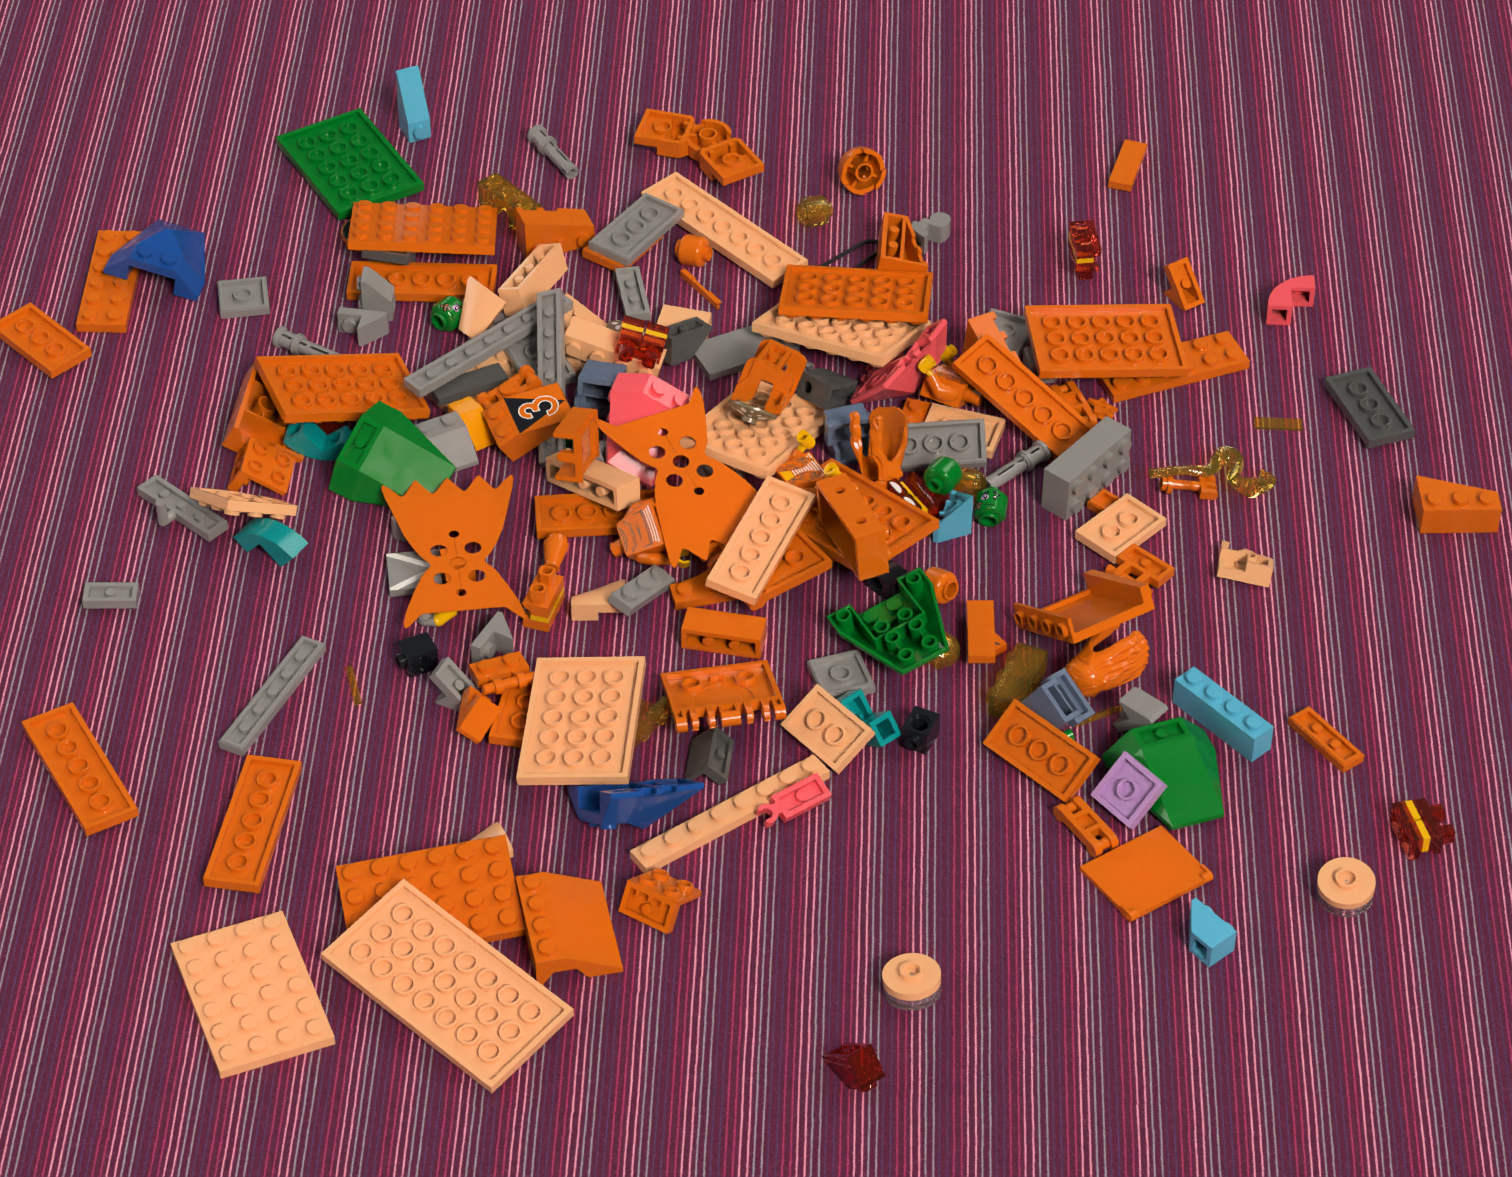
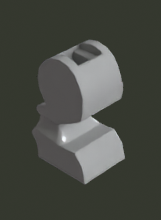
M936 212L930 216V219L923 218L919 222H912L911 225L916 235L915 241L917 246L921 247L923 255L928 250V240L943 243L949 238L951 218L948 214Z

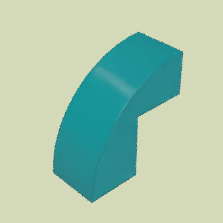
M314 422L289 424L283 443L304 456L318 460L334 461L339 456L352 430L345 425L327 435Z
M256 518L249 521L234 536V539L246 552L260 544L280 567L292 560L308 544L302 536L290 527L268 518Z
M862 689L850 690L836 699L876 733L867 745L881 748L901 736L891 711L873 713Z

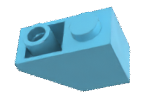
M1194 898L1191 901L1189 916V951L1208 967H1211L1234 951L1237 931L1234 930L1230 923L1217 916L1209 906Z

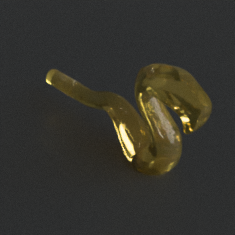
M1221 446L1216 449L1209 463L1203 466L1180 465L1149 469V477L1154 479L1178 475L1210 477L1217 473L1222 466L1229 467L1227 479L1230 486L1249 498L1258 497L1275 486L1277 480L1274 475L1264 469L1260 470L1259 476L1241 477L1240 475L1244 470V458L1237 449L1231 446Z

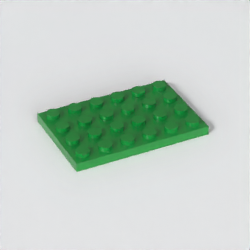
M361 108L276 136V143L338 220L352 216L354 202L368 200L372 203L393 202L424 191L423 181Z

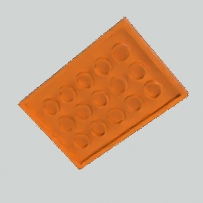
M361 200L353 203L348 250L495 255L497 208H492L489 205L468 207L465 204L444 206L441 203L420 205L416 202L396 204L392 201L372 203L368 200Z
M787 264L778 306V315H785L788 318L809 316L812 319L827 317L839 321L847 319H859L862 322L881 320L886 323L900 321L909 322L913 325L928 323L933 272Z
M1171 304L1024 306L1023 314L1039 379L1184 377L1188 375L1189 368Z
M399 353L256 356L254 365L284 423L358 421L361 415L378 401L401 411L410 420L429 418L430 408L424 397L419 398L404 387L403 378L409 376L410 372Z
M831 458L821 464L824 469L828 463L834 462L839 467L841 473H846L851 481L856 482L861 496L865 495L871 510L877 512L880 523L885 524L888 528L890 538L887 540V546L891 553V559L940 528L939 519L837 460ZM818 502L813 503L799 529L827 556L852 570L821 526Z
M505 834L335 866L346 929L350 928L402 879H405L487 943L526 935Z

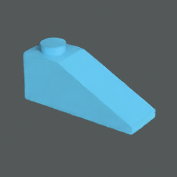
M418 65L395 71L399 127L409 143L430 138V117Z

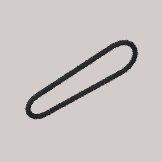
M866 239L820 266H827L866 243L878 245V240ZM877 251L854 268H860L877 255Z

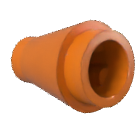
M552 533L543 542L544 565L555 567L556 573H558L569 549L568 539L564 535Z

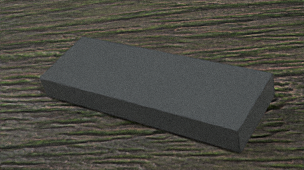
M495 363L461 374L430 393L437 404L442 406L468 396L492 390L507 381L509 377L500 364Z

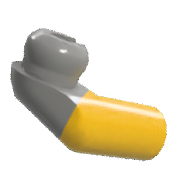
M457 611L422 614L418 617V623L422 626H442L456 616Z

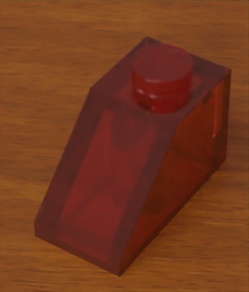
M845 1043L822 1055L823 1061L848 1089L866 1092L875 1088L878 1085L876 1081L885 1077L872 1044Z

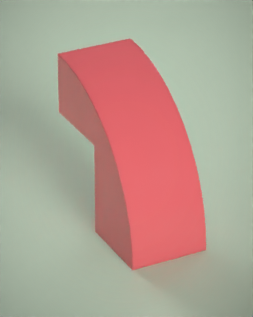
M1314 275L1291 278L1279 284L1271 292L1268 300L1266 325H1290L1293 306L1313 307L1316 289Z

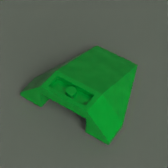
M378 401L361 415L337 457L329 491L351 502L389 507L381 489L382 485L391 489L399 496H404L412 483L417 481L430 493H435L446 478L451 479L456 467L401 411Z
M920 567L897 578L900 593L859 615L849 604L827 616V620L841 638L902 676L949 651L933 583Z
M1183 717L1130 729L1102 755V760L1109 771L1122 753L1126 751L1168 785L1149 811L1171 830L1224 817L1215 748L1204 729Z

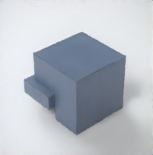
M587 360L578 376L574 407L597 409L598 416L607 417L610 412L609 391L618 373H627V365Z
M863 403L823 410V443L830 457L843 465L858 463L850 444L851 420L849 414L853 411H857L860 415L862 452L864 456H867L869 415L872 411L867 412Z
M1065 668L1044 679L1041 682L1042 685L1021 702L1059 730H1063L1068 726L1073 728L1095 714Z

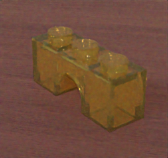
M497 172L478 182L479 205H489L492 208H497V214L505 210L509 218V227L516 231L515 207H522L524 210H535L536 207L542 208L541 204Z

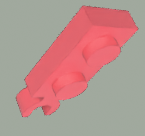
M815 773L772 795L769 799L771 804L760 805L756 815L759 816L762 813H767L770 816L764 823V827L768 828L774 825L778 817L781 818L783 823H786L830 800L832 794L818 773Z

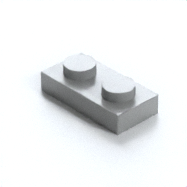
M85 582L82 599L83 609L137 608L140 591L139 582Z

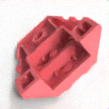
M943 318L927 326L906 355L901 352L883 367H873L868 363L866 366L868 374L867 376L863 374L861 377L863 385L862 387L860 385L856 387L850 402L852 404L866 403L916 393L926 376L918 368L921 359L929 354L936 361V365H938L941 361L940 356L946 350V319Z
M618 373L608 394L610 412L607 415V422L615 426L688 404L691 396L651 373ZM660 429L658 433L661 436H666L668 431ZM607 436L605 463L639 477L640 484L651 489L655 485L657 469L640 461ZM654 446L650 448L649 454L653 458H662L665 455V450L660 446ZM676 456L673 459V464L675 465L683 456Z

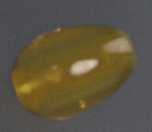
M960 468L962 479L953 490L973 495V498H975L977 492L986 489V477L977 469Z

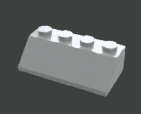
M457 411L415 424L456 467L455 472L479 464L467 426Z

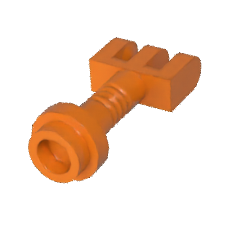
M1170 473L1160 477L1159 489L1164 491L1165 494H1171L1172 489L1198 491L1199 499L1215 500L1218 498L1214 475L1199 474L1197 481L1173 479V474Z

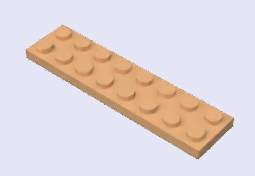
M677 172L641 192V196L644 193H648L683 209L684 217L677 223L693 235L706 237L712 248L771 288H775L784 282L787 264L808 265V259Z

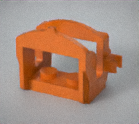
M772 339L762 340L755 357L747 360L731 400L750 401L755 396L760 382L765 380L772 383L773 388L764 410L780 416L792 399L807 364L806 357L800 354L801 352ZM787 364L786 371L782 370L783 367Z

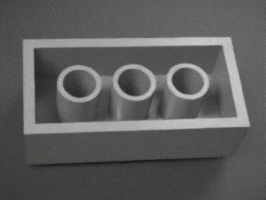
M1106 416L1044 469L1041 507L1066 521L1073 514H1077L1087 501L1093 498L1100 490L1110 486L1113 480L1120 474L1125 473L1130 465L1129 451L1132 445L1130 441L1132 429Z

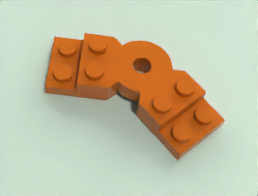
M647 108L634 135V144L657 147V155L669 158L689 156L699 161L700 169L711 181L717 179L723 186L764 172V163L740 138H732L730 127L719 120L703 119L700 124H696L695 119L691 115Z

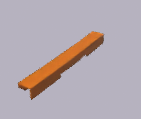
M685 268L680 270V276L718 310L720 308L719 304L722 302L711 291H707L705 287L696 281V278Z

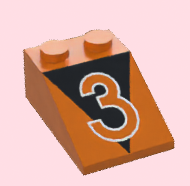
M556 382L504 397L482 411L498 447L514 462L552 437L553 432L571 408L560 385Z

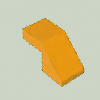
M471 396L448 404L449 413L457 411L466 424L475 451L496 443L482 413L484 411L482 406Z

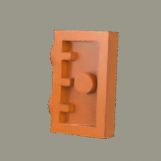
M250 436L236 455L227 489L238 491L242 485L246 486L251 479L284 496L288 490L295 458Z
M654 868L627 880L618 911L669 934L673 931L680 906L699 898L702 891L695 888L694 884L687 880H677L669 876V872Z

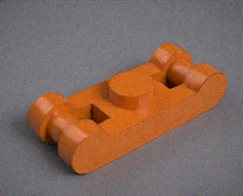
M524 365L518 370L516 375L490 392L480 393L475 401L485 410L504 397L542 387L543 383L535 375V371L530 365Z
M1073 380L1065 381L1064 385L1060 386L1057 384L1048 386L1075 411L1083 415L1082 417L1093 427L1097 425L1095 413Z
M1077 795L1069 799V803L1065 805L1061 803L1053 807L1055 818L1059 822H1063L1086 846L1088 853L1093 858L1101 855L1104 849L1108 848L1111 850L1119 845L1116 834L1080 796ZM1099 835L1101 839L1097 840L1095 836Z

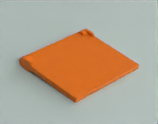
M1162 825L1087 862L1079 868V871L1121 912V915L1128 922H1132L1214 879L1212 872L1194 858Z

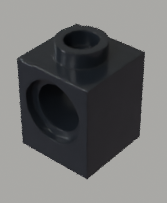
M893 560L888 561V573L866 579V586L885 600L900 593L897 578L908 573L906 569Z
M427 632L397 642L396 664L400 670L404 669L409 678L434 670L439 664L438 649Z
M915 706L902 726L901 747L927 755L939 735L940 714Z

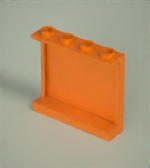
M1093 569L1083 573L1087 589L1039 609L1017 602L1013 603L1015 611L1014 620L1020 629L1076 644L1155 609L1148 583Z

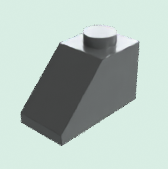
M696 316L657 329V332L667 335V339L657 337L656 344H660L664 349H667L664 362L668 365L676 366L681 362L692 359L711 332L712 326Z

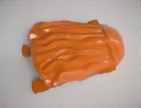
M879 406L874 409L869 415V446L867 456H864L862 452L860 415L857 411L851 412L849 414L851 420L850 444L859 463L860 474L887 490L894 488L890 482L897 484L900 477L903 476L901 466L908 445L909 419L906 418L905 412L898 407Z
M1120 624L1092 636L1083 646L1081 652L1066 664V671L1084 697L1090 696L1094 698L1101 691L1121 686L1141 675L1148 664V651L1150 648L1147 645L1148 641L1140 631H1133L1129 636L1114 643L1112 646L1094 652L1093 647L1118 629Z

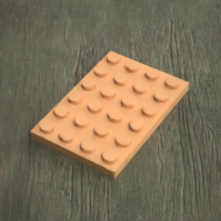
M778 303L752 322V332L760 333L764 337L782 339L786 343L804 345L807 349L826 351L829 355L848 357L851 361L870 363L873 367H883L916 342L927 326L931 325V321L928 320V323L913 325L909 322L900 321L896 323H886L881 320L862 322L859 319L839 321L827 317L812 319L809 316L788 318L785 315H778Z
M761 381L755 396L750 401L740 400L739 402L764 410L773 385ZM731 393L705 415L707 424L705 454L723 464L731 466L735 470H742L753 474L759 479H766L767 475L773 476L779 465L789 459L795 447L798 448L800 443L796 440V436L799 431L804 429L815 439L823 433L824 409L794 393L781 415H776L777 420L757 421L756 425L741 421L743 415L738 413L728 403L733 395ZM683 437L679 442L686 449H691L696 445L695 440L691 437Z
M645 656L537 658L516 776L518 785L629 784L646 670Z
M283 911L170 943L172 954L220 1079L335 1044V1036Z

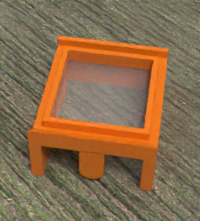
M572 407L553 432L554 438L573 439V450L562 449L557 454V459L565 463L555 475V480L583 483L584 473L595 458L600 457L598 410Z

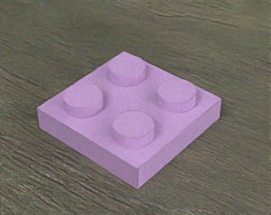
M1124 751L1090 795L1127 827L1134 830L1168 785L1130 753Z

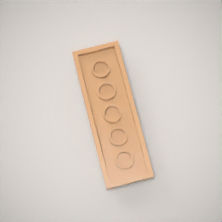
M767 475L707 577L705 586L755 606L813 505L816 494Z

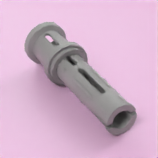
M535 125L528 131V141L537 146L540 154L548 156L567 179H573L578 175V167L558 148L556 139L546 133L543 125Z
M280 326L275 331L272 339L274 347L288 349L293 355L340 354L308 341L305 335L292 333L284 326Z
M1036 440L1029 449L1019 451L1014 460L982 479L981 485L983 489L987 487L999 488L1020 473L1031 472L1038 463L1048 461L1051 458L1048 446L1043 441Z

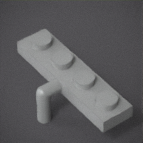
M157 474L137 487L138 495L156 507L158 524L162 527L176 520L208 542L228 529L227 520L207 507L198 505V501L190 498L189 495Z

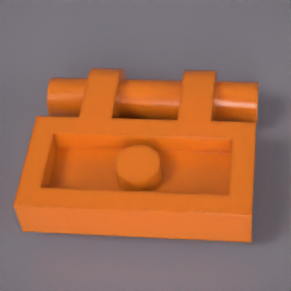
M1134 543L1117 556L1116 564L1119 565L1118 568L1109 564L1105 569V573L1148 583L1157 589L1172 578L1175 571L1173 566ZM1132 573V574H1134L1135 576H1137L1138 578H1137V579H1134L1133 577L1129 576L1128 574Z
M520 651L469 664V674L477 687L482 689L484 695L492 693L499 695L504 693V690L514 687L521 689L527 687V684L533 683L535 672H530V667Z

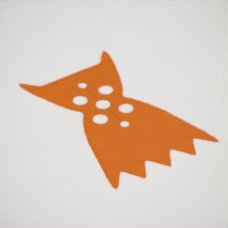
M698 387L694 388L688 404L618 426L598 419V427L608 437L640 461L657 469L658 472L655 479L656 510L667 554L674 568H676L682 549L692 552L703 560H708L711 540L717 541L724 546L727 545L758 491L732 469L705 454L707 424L704 402ZM660 429H666L668 431V434L666 436H661L658 433V431ZM683 437H691L695 440L696 445L691 449H686L679 442ZM654 446L662 447L665 450L664 457L653 458L649 454L650 448ZM682 455L689 459V464L686 467L680 468L673 464V459L676 456ZM700 465H708L713 469V473L709 477H702L697 473V468ZM676 474L682 478L683 482L680 486L673 487L667 483L666 478L669 475ZM695 488H702L704 493L702 495L695 494Z
M479 475L476 476L465 491L461 490L448 478L443 481L435 493H430L417 481L412 483L404 496H399L391 489L382 485L381 489L385 500L404 537L417 554L430 564V567L422 575L408 605L404 619L405 629L412 625L420 615L429 613L506 607L518 616L525 618V611L516 595L500 574L485 562V558L495 547L504 526L513 486V475L508 476L496 489L491 487ZM457 531L459 535L457 537H450L449 533ZM470 542H476L481 545V550L477 553H468L464 548ZM436 545H442L447 548V552L443 556H434L430 550ZM456 557L463 558L466 561V565L458 571V569L452 568L449 565L451 559ZM473 570H481L485 573V577L481 581H472L469 579L468 574ZM438 573H446L450 576V581L446 584H437L434 581V576ZM459 589L466 590V594L464 596H459L456 594V591Z

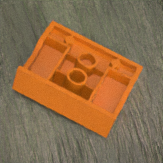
M253 363L243 378L222 446L238 453L248 438L252 436L295 458V462L301 463L304 455L297 453L283 443L287 427L290 423L283 422Z
M548 872L515 876L526 932L525 937L536 981L543 985L553 973L578 969L587 977L623 972V965L602 882Z

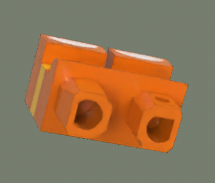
M540 566L522 603L527 609L525 618H523V627L549 632L556 614H558L565 599L564 576L556 575L555 567Z

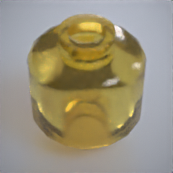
M823 195L803 197L796 206L798 221L808 228L826 225L829 222L830 216L833 215V206Z

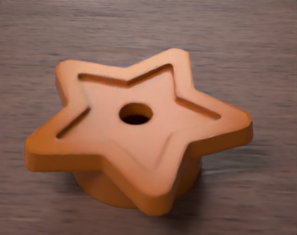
M1088 398L1087 400L1092 405L1091 408L1096 417L1101 420L1106 416L1113 419V413L1118 411V408L1108 404L1104 398L1099 400Z

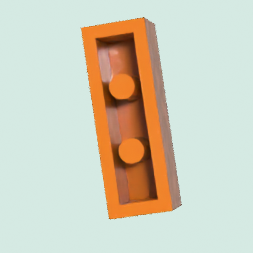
M687 607L681 627V648L761 659L767 638V618L702 608Z

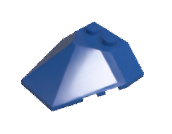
M158 219L113 253L103 273L127 280L132 269L136 267L175 279L173 294L197 301L205 286V233Z
M684 778L647 779L642 782L613 785H567V790L578 819L589 822L590 827L616 829L617 824L623 823L643 830L704 788V782Z

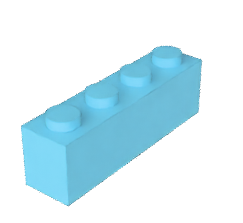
M1192 667L1175 679L1172 702L1250 762H1253L1271 749L1274 726L1197 668Z

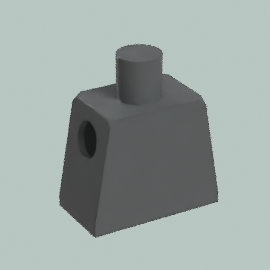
M825 368L807 370L803 372L797 394L799 397L824 410L852 404L850 399L858 381Z

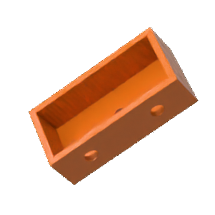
M846 473L816 481L820 524L858 580L863 581L888 573V561L891 560V553L887 546V540L890 538L888 528L885 524L880 523L877 512L871 510L865 495L861 496L856 482L851 481Z

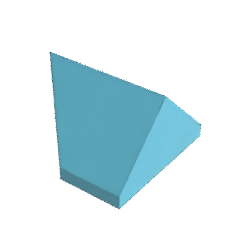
M952 490L950 500H946L943 512H939V516L944 518L939 521L940 528L933 532V542L940 543L971 534L973 495Z

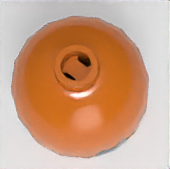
M863 146L853 147L846 151L839 160L837 168L838 177L843 186L854 194L866 195L865 193L873 189L877 190L884 182L886 176L882 156L872 148Z

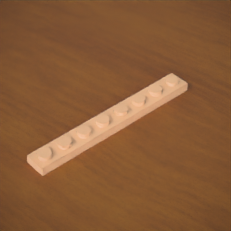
M813 754L630 850V859L643 873L654 868H661L758 817L756 815L758 807L766 803L771 804L769 799L772 795L815 773H818L823 782L830 779V770Z

